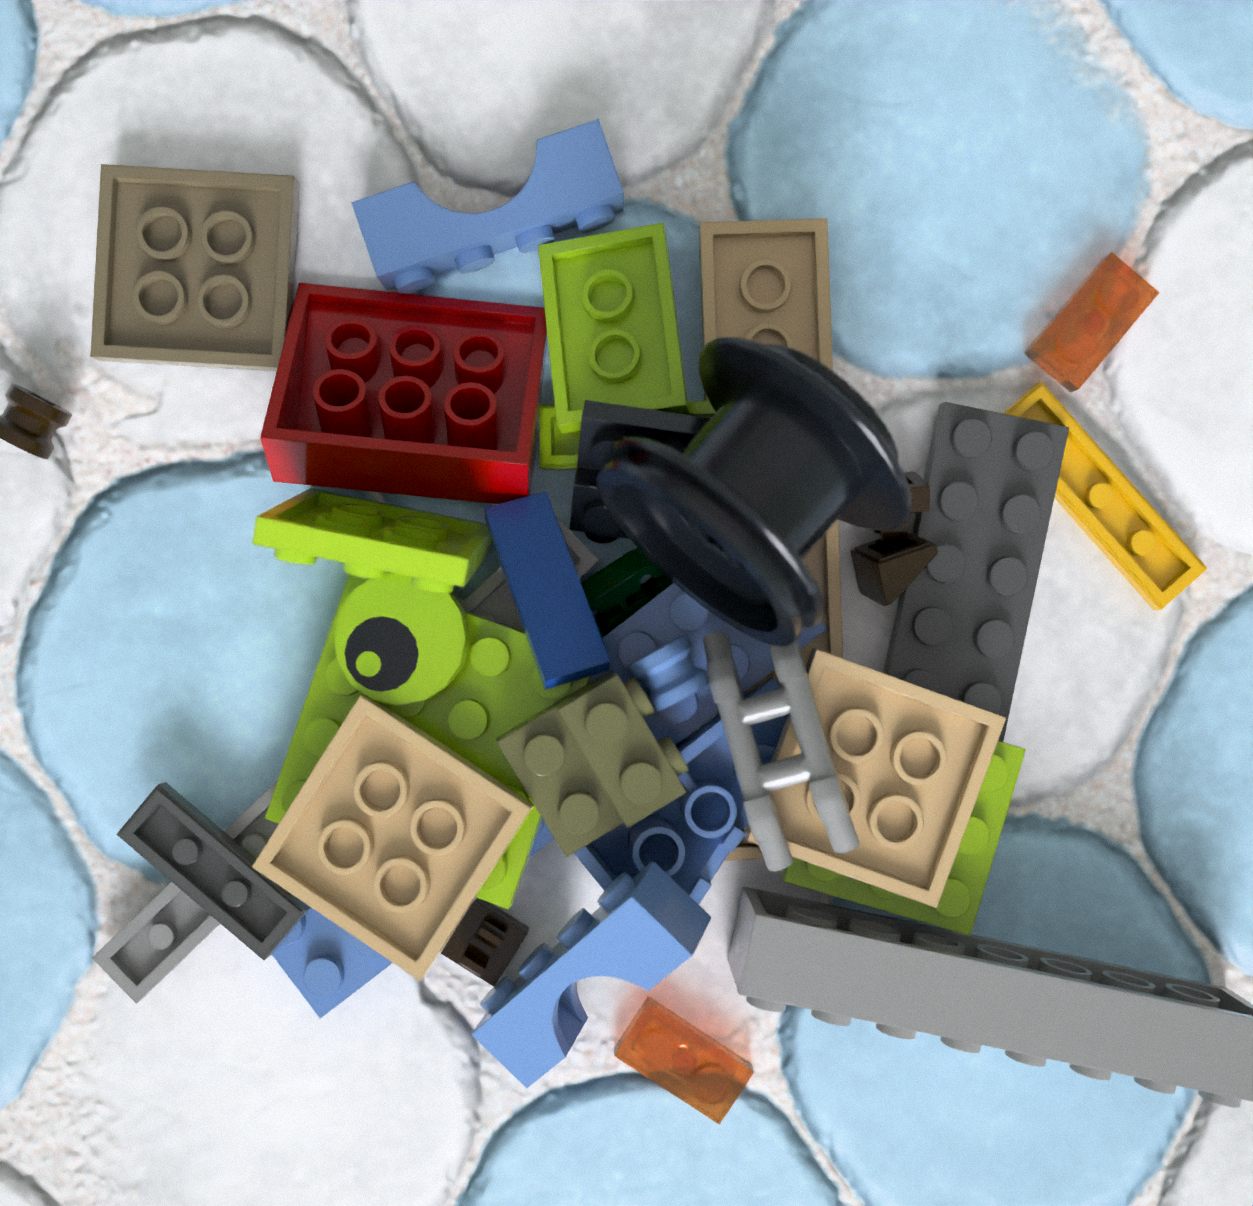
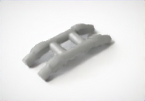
M722 631L707 634L703 638L711 692L714 702L718 706L745 801L743 805L755 841L760 846L768 870L779 871L793 863L791 852L782 831L783 825L770 791L808 780L810 781L809 786L820 820L825 826L833 851L835 853H844L855 849L860 842L849 814V807L839 777L836 775L807 678L808 673L798 640L796 639L793 644L786 647L770 645L774 667L782 688L743 699L744 694L737 666L733 660L728 634ZM790 714L801 754L762 765L751 725Z

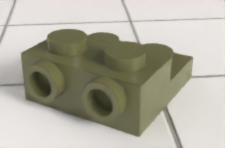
M613 669L496 738L499 747L565 857L570 856L623 823L629 828L687 793L678 778L689 771L681 754L668 735L656 741L644 720L655 713L646 694L635 677L622 683L620 677Z

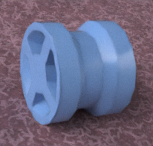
M686 634L627 666L632 677L643 681L649 692L647 698L655 713L679 702L709 684L705 669L695 667L689 655L692 645Z

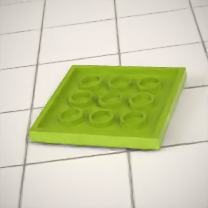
M351 574L348 576L264 819L277 824L280 823L359 696L365 695L350 684L339 667L333 634L339 609L351 591L369 578ZM465 611L470 634L466 662L449 686L425 701L399 706L380 703L533 803L499 747L496 738L588 684L592 676L545 690L525 632ZM535 805L476 898L506 909L512 906L543 819Z

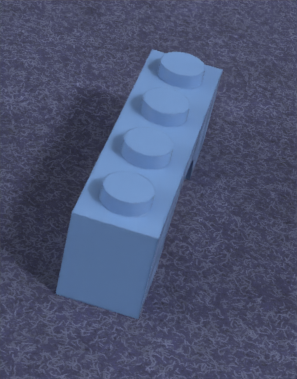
M596 119L537 139L535 162L528 181L514 198L496 209L482 213L455 212L433 202L414 182L351 203L377 278L387 291L397 288L399 293H411L433 284L435 281L433 275L454 268H458L460 273H469L483 269L495 261V254L518 247L521 253L538 250V245L553 243L555 241L554 234L578 227L580 232H591L601 229L615 221L614 214L623 211L624 192L600 121Z
M654 861L633 879L626 872L619 875L597 900L600 907L594 913L590 914L585 908L579 910L558 933L556 938L560 942L551 949L546 943H542L522 963L517 971L521 975L513 982L508 976H504L481 1001L480 1006L487 1012L471 1035L526 1088L566 1058L588 1019L578 996L577 981L596 976L613 977L628 981L649 991L693 956L710 922L711 916Z

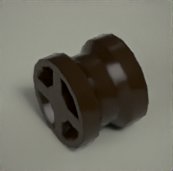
M11 383L5 394L8 405L3 414L0 415V438L32 455L48 460L54 449L51 440L58 428L66 427L73 414L48 399Z

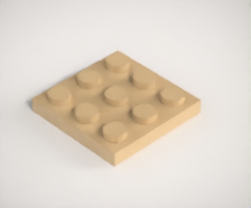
M812 648L806 664L807 678L836 775L839 777L849 807V814L860 843L855 849L848 852L835 853L833 851L825 826L821 822L809 786L810 781L808 780L770 791L783 825L782 831L791 855L797 859L937 908L1006 718ZM790 714L787 716L771 762L801 754ZM748 823L744 836L747 841L758 844Z
M361 695L252 867L421 981L432 967L533 809L534 804L380 702L374 701L366 695Z

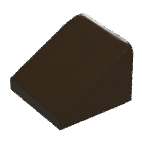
M908 532V540L882 542L878 539L854 547V550L851 551L860 593L884 607L892 604L938 554L936 544Z

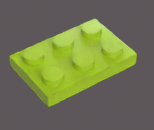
M664 223L538 245L556 423L561 433L581 430L585 400L678 414L689 413L668 239Z

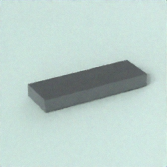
M167 782L158 784L116 834L263 961L273 954L311 908L254 869L252 866L256 858Z

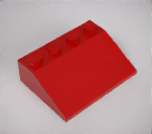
M299 282L260 436L273 482L501 504L530 496L547 346L545 308Z

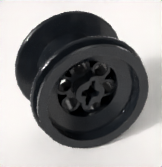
M739 337L717 338L708 342L699 355V374L702 386L716 413L680 453L666 445L649 439L627 437L618 440L612 449L613 462L607 463L596 477L597 488L605 506L624 533L682 591L740 632L774 646L786 647L795 642L800 636L802 628H811L818 625L824 615L822 594L814 577L803 562L805 556L837 519L857 527L872 530L894 529L907 520L911 511V492L905 473L899 464L898 451L889 430L870 404L843 378L812 357L789 347L777 344H762Z

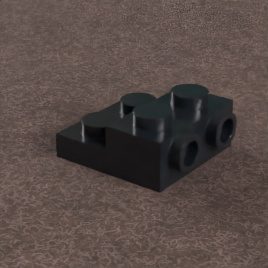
M585 400L581 419L578 461L573 485L569 529L584 532L588 539L601 544L611 543L619 537L629 539L610 514L597 488L596 477L607 463L613 462L612 449L616 442L627 437L644 438L666 445L680 453L711 418Z

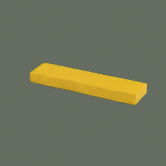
M1041 381L1034 384L1003 412V414L1069 427L1055 500L1153 610H1162L1208 569Z

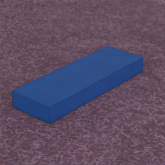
M547 492L484 508L485 521L545 690L609 671V656Z

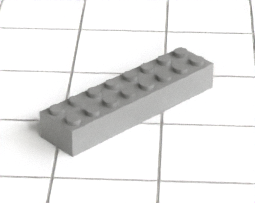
M744 886L742 888L728 954V963L739 995L747 996L746 1002L756 1008L772 1012H783L786 1005L812 1010L811 1015L814 1018L839 1026L850 1025L851 1018L876 1023V1029L880 1032L901 1039H915L916 1032L940 1036V1041L943 1044L968 1053H979L982 1045L1005 1050L1007 1057L1030 1066L1043 1067L1046 1065L1047 1059L1070 1063L1069 1067L1073 1071L1098 1080H1110L1112 1072L1132 1076L1137 1084L1165 1094H1175L1177 1086L1198 1090V1094L1201 1097L1227 1107L1238 1108L1242 1100L1253 1102V1004L1227 987L973 934L969 936L945 928Z

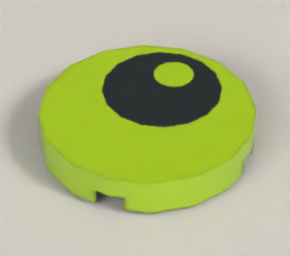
M388 572L385 573L383 578H369L351 591L338 611L333 642L337 663L353 687L374 701L399 706L429 700L449 686L453 678L457 677L465 665L470 634L466 613L458 600L452 596L451 592L442 593L423 590L411 584V576Z

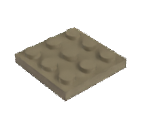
M101 164L90 357L107 362L277 371L293 308L300 183L295 176Z

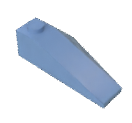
M771 677L745 695L743 699L781 688V686ZM720 714L676 745L689 771L678 777L687 793L629 828L623 823L574 853L604 891L623 872H626L633 879L654 861L697 904H700L712 886V878L730 851H735L745 834L744 830L749 822L743 805L745 801ZM788 714L751 725L762 765L771 762Z

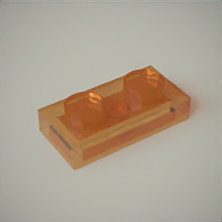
M1111 252L1102 258L1025 350L1024 354L1072 393L1080 389L1160 292Z
M649 996L614 1047L615 1057L719 1125L754 1073L750 1062Z

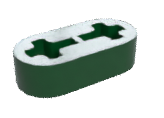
M638 548L625 553L581 583L591 611L596 609L598 612L593 617L601 638L605 637L673 584ZM649 574L651 578L641 584L639 580Z

